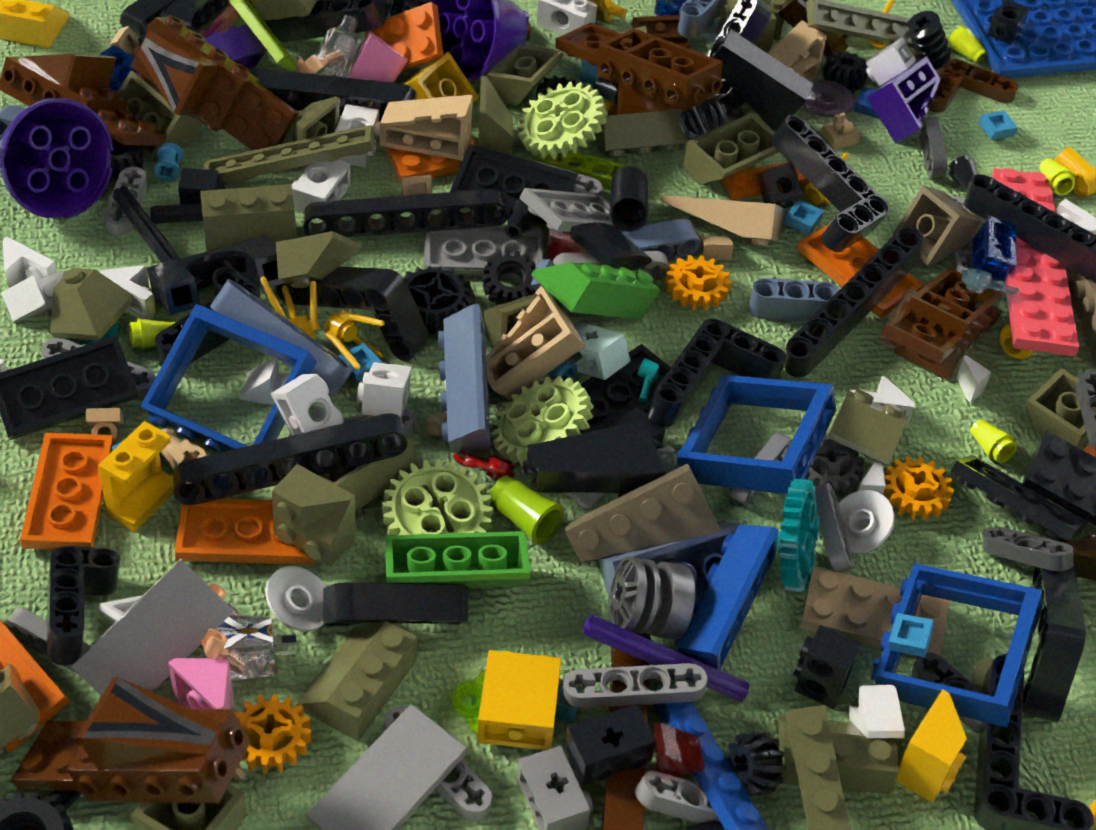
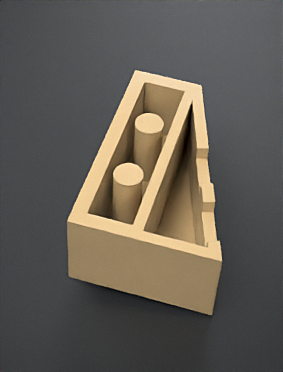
M802 20L768 54L812 82L818 77L827 35L817 29L809 28L808 23Z
M473 94L388 102L380 122V146L463 161L471 141Z
M542 285L535 292L538 296L527 310L524 311L522 309L516 318L519 320L507 335L503 334L486 356L487 380L492 389L509 402L512 400V394L519 395L522 393L523 386L529 388L535 380L538 381L586 346L557 299Z

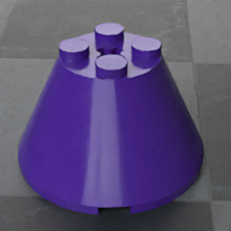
M512 0L431 1L438 5L443 54L447 52L451 54L469 82L493 70L518 44L526 45L529 15Z
M50 98L30 105L10 123L0 138V169L6 189L21 207L44 218H68L85 211L102 195L112 174L113 168H110L111 151H114L110 133L96 112L80 102L66 98Z

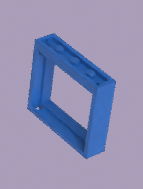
M195 304L140 407L150 415L148 420L162 428H166L167 424L176 427V433L192 441L195 436L205 440V446L216 452L221 453L223 449L229 451L246 447L247 445L165 410L207 331H213L293 365L294 367L285 384L302 374H311L317 361L306 349ZM274 403L253 445L276 440L281 433L285 421L276 403Z
M722 375L717 386L713 387L706 406L702 407L698 421L690 429L686 443L683 448L679 449L676 460L677 465L681 467L688 463L698 484L788 494V487H791V481L805 478L837 410L833 385ZM731 404L806 411L782 462L706 453Z
M914 563L909 578L902 580L900 589L902 599L900 603H894L890 619L892 627L890 631L885 630L882 636L881 651L883 653L880 660L875 659L873 662L871 680L875 681V685L895 686L900 702L929 709L943 689L949 692L958 716L1008 727L1041 614L1042 590ZM922 595L1019 615L995 696L896 674L902 653L889 650L888 641L897 613L915 616Z

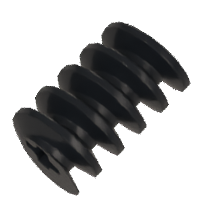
M927 10L912 16L907 22V26L910 28L908 34L912 39L913 46H915L914 50L918 54V59L921 60L927 56L935 70L942 68L950 61L952 50L938 14Z

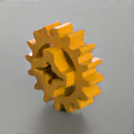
M688 255L687 261L678 258L676 265L670 264L669 271L666 273V293H672V301L680 299L681 307L690 304L694 311H696L698 306H702L705 311H708L710 304L717 308L720 301L725 302L727 300L731 287V281H729L730 273L724 272L725 266L723 264L714 265V258L709 261H705L703 255H700L698 259Z
M905 456L903 463L895 459L892 466L887 465L884 472L886 486L883 496L889 499L893 508H899V516L907 512L913 521L917 515H921L924 521L929 520L930 514L938 518L942 510L946 511L954 493V489L950 487L953 480L948 477L944 478L946 472L944 468L935 469V461L933 460L925 464L921 456L918 457L917 462L912 461L909 456Z
M273 694L270 701H265L262 695H258V704L254 706L248 701L244 702L245 713L235 711L234 714L251 742L240 762L247 759V766L250 771L256 768L257 765H261L263 774L268 773L270 766H275L279 773L283 772V763L285 762L296 766V754L306 756L307 743H311L312 740L310 717L304 716V707L298 705L293 708L291 697L286 698L283 703L278 702L277 694Z

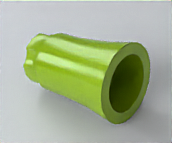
M507 475L499 478L488 494L491 495V502L497 511L507 517L520 530L525 531V535L535 545L543 544L549 540L563 521L565 513L563 505L545 498L522 482L515 481Z

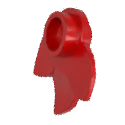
M461 449V454L466 459L460 458L456 453L453 455L454 460L458 464L486 470V475L495 480L506 475L513 479L515 475L512 472L515 467L514 464L494 455H490L489 460H486Z

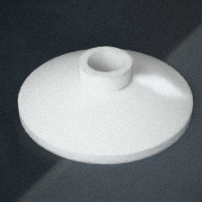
M871 490L857 491L846 496L838 503L852 553L869 552L879 547L890 535L894 525V510L891 503L882 494ZM866 523H870L865 529L862 530L863 526Z
M297 566L283 567L274 572L267 582L265 591L267 604L274 616L285 626L301 632L314 631L323 625V588L326 586L309 570Z

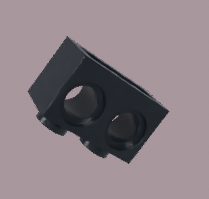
M820 625L814 638L807 636L799 654L801 657L793 673L794 676L798 677L795 692L835 709L849 679L861 643Z

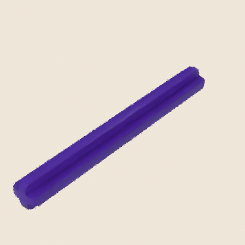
M590 615L585 621L583 634L587 637L653 665L696 664L702 667L707 674L706 688L738 702H742L749 693V683L597 616Z

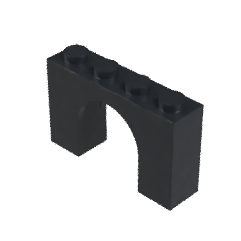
M265 236L147 267L154 298L170 315L193 309L195 304L201 305L197 291L212 285L214 272L223 267L238 270L261 290L264 289L260 281L261 277L267 279L270 287L287 283L278 279L276 245Z

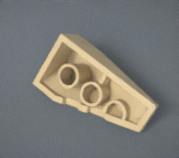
M661 195L662 202L750 239L751 245L768 246L769 241L778 242L787 214V209L777 204Z

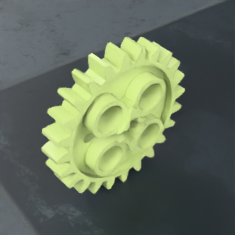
M569 82L566 88H563L560 83L557 86V90L553 91L549 87L547 88L546 95L538 93L539 99L537 101L530 100L531 108L522 109L525 116L518 117L520 124L517 125L519 138L526 150H531L534 156L540 154L541 158L544 159L550 153L551 158L555 159L557 154L561 153L565 158L568 151L572 150L576 154L578 146L587 148V140H596L594 132L599 133L603 131L601 124L607 122L605 115L608 112L602 96H600L597 89L593 90L591 85L584 88L582 82H579L574 87L572 82Z
M558 376L552 382L549 377H546L543 384L539 385L537 380H535L532 388L528 389L523 386L522 394H512L513 401L502 404L505 411L495 414L498 421L491 423L494 431L490 435L494 439L492 441L505 460L509 458L512 464L520 461L523 466V461L527 460L528 445L581 434L580 430L589 429L590 426L586 420L593 418L590 410L594 407L585 388H582L578 381L574 383L570 377L563 381L561 376Z
M425 459L421 469L412 463L410 464V474L400 470L398 480H390V490H385V502H382V513H384L383 525L389 526L387 535L450 534L445 525L452 533L486 532L485 530L490 529L491 519H489L492 517L493 507H490L491 495H484L486 484L476 485L477 474L469 477L466 476V466L456 471L454 470V461H451L446 468L442 467L441 459H437L435 466L431 467ZM445 488L450 492H441L438 489ZM415 501L420 503V505L414 506L408 504V502ZM460 514L466 516L467 518L459 519L454 515ZM433 528L436 529L437 532H427L424 529Z

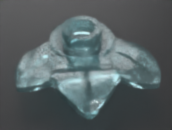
M974 268L962 270L961 272L963 275L962 281L966 283V288L971 291L983 293L984 289H992L1006 294H1016L1019 292L1018 288L1006 286L1005 281H992V275L988 272Z

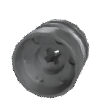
M631 556L622 559L614 573L609 594L611 623L636 634H643L648 631L650 635L675 640L681 637L688 628L695 603V582L690 568L685 565L660 562L656 565L652 560H641Z

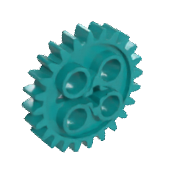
M794 479V481H791V487H788V497H785L782 529L778 537V555L781 557L782 586L785 587L786 591L804 592L807 589V583L810 582V573L813 572L820 518L816 514L818 503H816L817 493H815V485H813V481L807 479Z

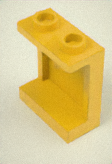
M146 421L98 464L108 517L133 532H136L174 494L173 476L162 471L160 452L171 442L170 435Z
M488 651L478 717L477 743L538 750L552 748L561 658L512 653L509 651Z

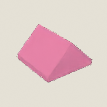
M369 31L351 61L348 78L394 83L408 59L373 32Z
M174 658L168 662L176 703L189 709L233 710L234 697L229 659Z

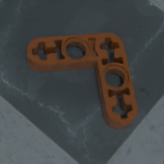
M950 59L938 73L940 82L933 99L928 101L927 108L935 113L945 111L960 87L1001 103H1010L1015 99L1018 84L1010 78L965 61Z

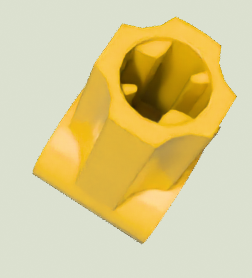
M1071 147L1063 149L1055 157L1054 161L1074 173L1076 181L1073 188L1074 193L1080 198L1095 194L1096 167H1092Z

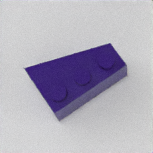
M247 24L239 27L232 26L226 31L220 33L213 32L208 37H205L206 42L224 51L231 60L244 67L253 68L257 66L267 51Z
M927 56L867 96L872 110L878 114L895 143L921 129L922 123L920 121L922 116L928 112V101L933 99L940 82V78Z

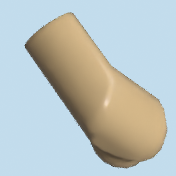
M447 411L427 416L424 422L427 423L425 428L427 435L440 436L442 434V423L447 422Z

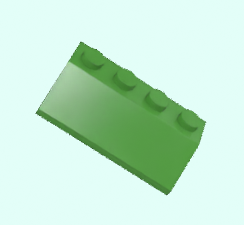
M568 262L535 269L531 274L570 312L642 320L661 291L652 282L654 280L653 277L643 270L636 272L624 267L615 269L605 264L601 267L589 262L584 264Z
M525 531L385 535L386 583L467 586L469 589H477L480 587L512 588L515 586H527L531 579Z

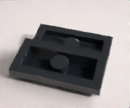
M592 222L579 224L571 228L569 237L602 265L605 264L612 268L623 266L631 271L651 264L652 258L612 225Z

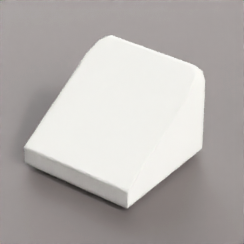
M965 355L956 379L967 400L972 403L984 393L991 372Z
M878 460L874 462L861 482L858 491L871 490L883 495L886 484L882 462Z

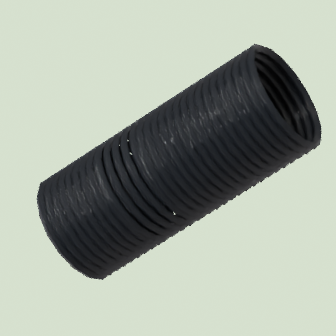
M631 166L620 168L615 172L611 180L610 218L616 228L625 232L639 230L648 220V180L642 170Z

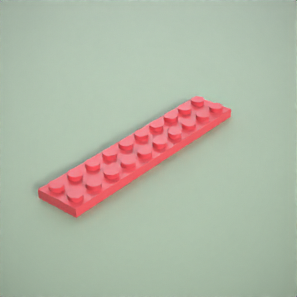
M993 168L991 178L1055 212L1051 184L1048 183L1043 173L1021 172L1011 168ZM997 227L1013 348L1076 357L1079 342L1065 265Z

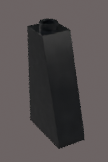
M730 29L724 38L719 36L711 48V51L714 52L712 58L723 61L721 76L774 132L778 130L787 116L795 115L807 100L813 86L812 82Z
M643 420L528 445L527 460L523 461L526 479L532 480L536 492L629 493L666 474V469Z

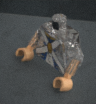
M343 14L339 27L328 29L318 54H313L306 61L302 57L295 59L298 67L294 72L319 73L325 76L348 78L361 42V38L354 35L358 20Z
M215 583L208 585L222 599L225 598L226 592L221 586ZM230 603L228 605L234 612L216 630L209 629L201 641L207 657L211 659H229L231 681L272 676L275 673V657L296 656L297 654L296 634L274 635L272 618L244 616Z

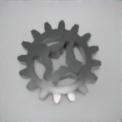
M825 433L804 479L813 481L815 487L828 482L833 488L835 495L837 491H840L843 495H848L849 488L855 490L862 479L865 470L863 468L865 459L858 457V451L828 439Z

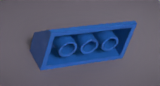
M739 524L734 535L728 533L721 548L724 556L719 565L714 563L711 566L706 578V583L709 586L704 595L698 594L695 598L694 616L684 634L675 640V644L679 645L678 652L721 670L777 554L779 529L770 526Z

